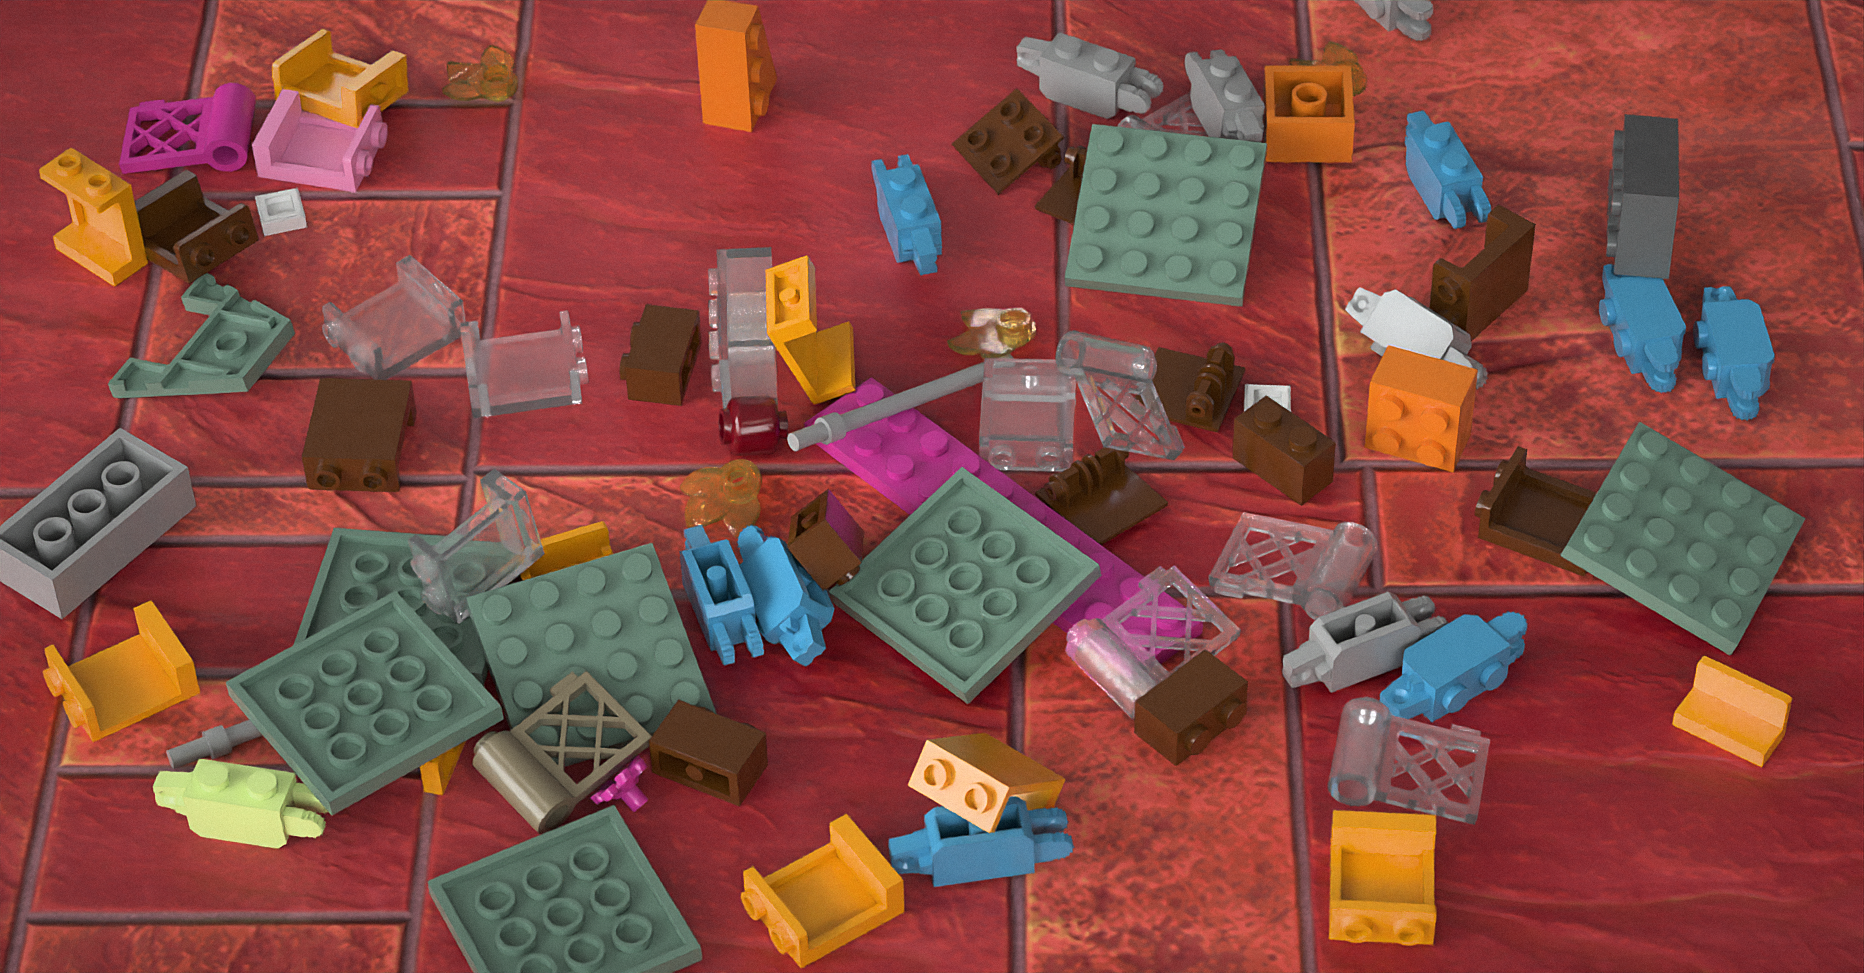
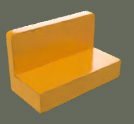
M1703 656L1697 663L1694 686L1674 712L1672 725L1755 765L1763 767L1785 736L1792 698L1786 693L1707 656Z

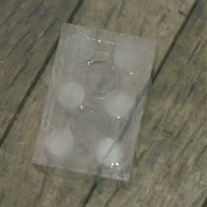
M771 247L717 249V268H708L710 296L717 295V299L709 300L710 327L718 328V331L709 332L710 359L719 360V364L712 365L713 392H722L723 409H726L731 398L743 396H771L778 406L777 348L767 334L766 269L773 267Z

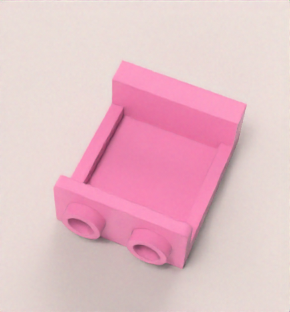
M282 89L252 144L258 177L356 193L364 176H369L371 173L373 158L377 150L383 148L387 140L388 128L387 124L382 122L380 106L370 105L357 129L311 112L302 111L299 91Z

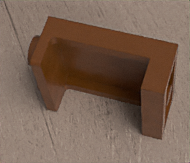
M187 169L135 201L147 259L189 284L259 240L249 206L239 203L230 210H226L203 197L197 175Z
M1497 205L1488 213L1484 249L1464 267H1457L1443 258L1438 259L1433 264L1429 308L1469 333L1471 341L1528 291L1536 224Z
M320 378L302 453L305 478L309 489L398 492L400 490L399 460L406 427L414 426L417 414L411 380Z
M1518 446L1509 461L1503 459L1499 464L1491 491L1484 490L1478 499L1475 508V516L1480 518L1478 538L1585 576L1586 570L1560 555L1597 493L1529 469L1526 466L1527 449Z

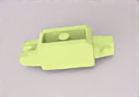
M199 758L194 771H159L153 785L157 805L175 809L177 813L186 815L190 829L201 837L278 849L287 843L289 835L316 838L323 834L326 827L324 818L319 814H326L328 811L305 784L297 783L296 775L292 772Z

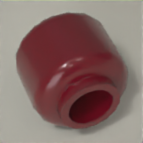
M771 396L733 397L729 400L726 409H720L718 430L721 445H727L730 452L735 456L771 455L776 451L779 439H786L788 436L786 411H778V406Z

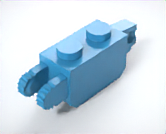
M1424 110L1407 114V137H1405L1404 141L1407 148L1405 161L1407 173L1433 218L1437 220L1446 217L1451 226L1458 229L1466 226V213L1472 211L1480 223L1487 222L1488 213L1492 210L1490 202L1482 189L1483 176L1450 122L1434 124Z
M908 154L898 156L897 168L890 170L886 169L882 159L872 161L871 167L873 180L877 188L879 217L896 262L913 260L920 275L937 272L935 261L937 260V255L942 254L941 220L919 164L913 165Z
M1613 264L1604 265L1602 281L1605 289V298L1599 301V314L1602 324L1609 326L1612 331L1617 355L1624 357L1631 374H1643L1651 390L1653 389L1655 392L1660 393L1671 392V389H1674L1677 378L1676 374H1674V369H1677L1682 357L1681 350L1686 325L1663 278L1614 274Z
M1731 286L1704 288L1701 320L1695 321L1693 325L1695 347L1702 348L1703 350L1702 370L1704 379L1706 381L1711 380L1716 399L1727 398L1729 408L1733 416H1736V419L1753 420V417L1756 418L1759 412L1758 397L1762 396L1770 387L1769 378L1775 359L1760 305L1749 299L1738 300Z
M752 524L750 526L747 525L746 528H743L742 532H739L737 547L740 548L739 552L743 558V562L739 566L751 591L755 613L759 620L757 628L767 641L772 644H782L794 661L808 666L816 656L821 655L826 649L821 630L831 622L835 608L827 591H823L787 548L785 541L772 535L770 537L765 536L762 529Z
M702 525L684 529L686 550L680 551L682 583L710 651H717L723 665L735 662L733 645L739 643H746V647L752 657L763 655L764 646L756 625L752 594L729 540L724 539L711 543Z
M1508 611L1506 614L1503 613L1502 616H1497L1487 623L1476 615L1464 614L1404 649L1402 675L1380 693L1379 706L1398 724L1422 713L1431 722H1434L1449 712L1459 711L1469 700L1486 690L1497 688L1507 678L1508 665L1514 662L1515 658L1523 655L1525 643L1522 635H1525L1527 631V619L1524 618V615L1514 611Z
M1016 796L1009 797L994 833L986 832L946 807L941 806L934 807L924 815L925 828L915 831L913 834L889 839L888 844L891 866L898 874H930L934 887L1035 873V863L1054 861V859L1060 860L1070 856L1074 849L1071 836L1068 833L1064 834L1061 832L1064 831V828H1067L1068 824L1066 813L1062 808L1051 807L1050 809L1027 810L1026 802Z

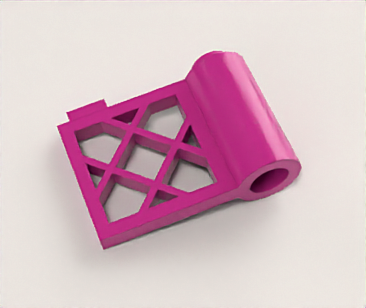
M227 83L218 87L213 97L166 103L165 99L140 102L138 107H131L119 162L122 173L208 163L214 169L232 172L239 170L245 165L248 157L256 107L254 93L245 85ZM201 114L200 117L189 125L181 122L189 115ZM160 120L146 131L140 128L142 121ZM171 128L178 131V133L165 142L158 139ZM189 140L196 143L195 149L176 151V149ZM148 145L154 148L147 155L134 157L135 154Z

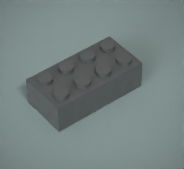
M1625 114L1623 130H1614L1612 170L1610 169L1607 189L1606 256L1614 257V274L1669 279L1679 203L1678 119Z

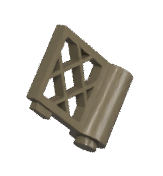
M572 671L550 689V694L553 697L510 731L504 730L499 733L492 731L487 733L477 742L473 750L475 753L472 763L474 768L540 835L558 828L570 816L577 803L649 747V740L652 737L587 671L579 677ZM584 691H587L599 703L598 716L569 715L570 702ZM561 709H563V713H562V714H556V713H558ZM605 710H606L612 717H610V716H604ZM541 725L561 726L560 746L538 745L529 735ZM568 726L597 727L595 748L567 747ZM603 728L625 729L634 738L622 749L602 748ZM550 757L559 758L558 765ZM565 758L594 759L593 772L576 784L564 772ZM601 759L607 760L600 766Z

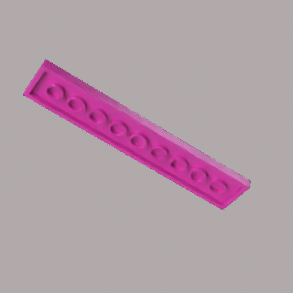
M871 377L856 387V391L844 395L804 422V428L814 425L817 418L836 412L841 415L895 394ZM915 408L846 432L845 438L827 445L822 442L816 444L909 515L963 467L1097 562L1102 576L1053 623L1134 684L1202 634L1203 620Z

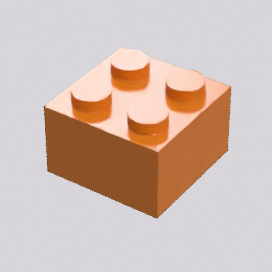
M1264 66L1263 103L1265 104L1263 123L1264 143H1267L1266 162H1352L1355 118L1351 66Z
M1388 345L1370 381L1365 448L1454 473L1471 436L1478 369Z

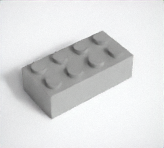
M119 428L0 525V581L59 618H65L196 507L188 467Z

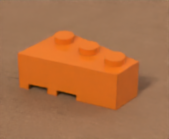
M707 0L695 24L703 124L752 132L759 116H765L767 112L769 95L777 80L759 7L726 0Z

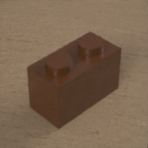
M645 305L640 322H634L632 325L630 353H623L620 362V379L626 381L628 400L682 406L702 344L699 310Z
M1267 395L1234 419L1232 458L1302 506L1333 482L1336 442Z
M827 489L791 516L787 548L824 591L835 582L838 586L847 583L859 572L861 568L859 564L862 563L864 531L833 493Z
M1205 649L1135 700L1134 733L1177 766L1192 754L1197 755L1201 753L1213 738L1227 728L1232 729L1243 720L1247 712L1248 681Z
M681 700L675 703L649 740L652 773L739 807L768 766L765 732L758 730L748 723L736 722L715 714L706 707L694 706Z

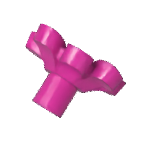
M639 755L636 756L629 763L628 767L615 777L614 781H606L596 793L591 795L590 799L598 805L603 801L608 802L610 799L618 800L621 798L635 812L648 801V798L636 785L639 782V775L647 768L644 760Z

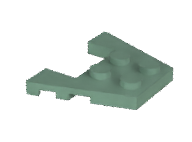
M206 273L192 283L181 296L186 311L210 315L169 365L129 358L109 381V389L114 398L248 392L294 336L295 331L291 320L256 300L249 302L240 297L237 289L228 284L224 287L216 283L214 276Z

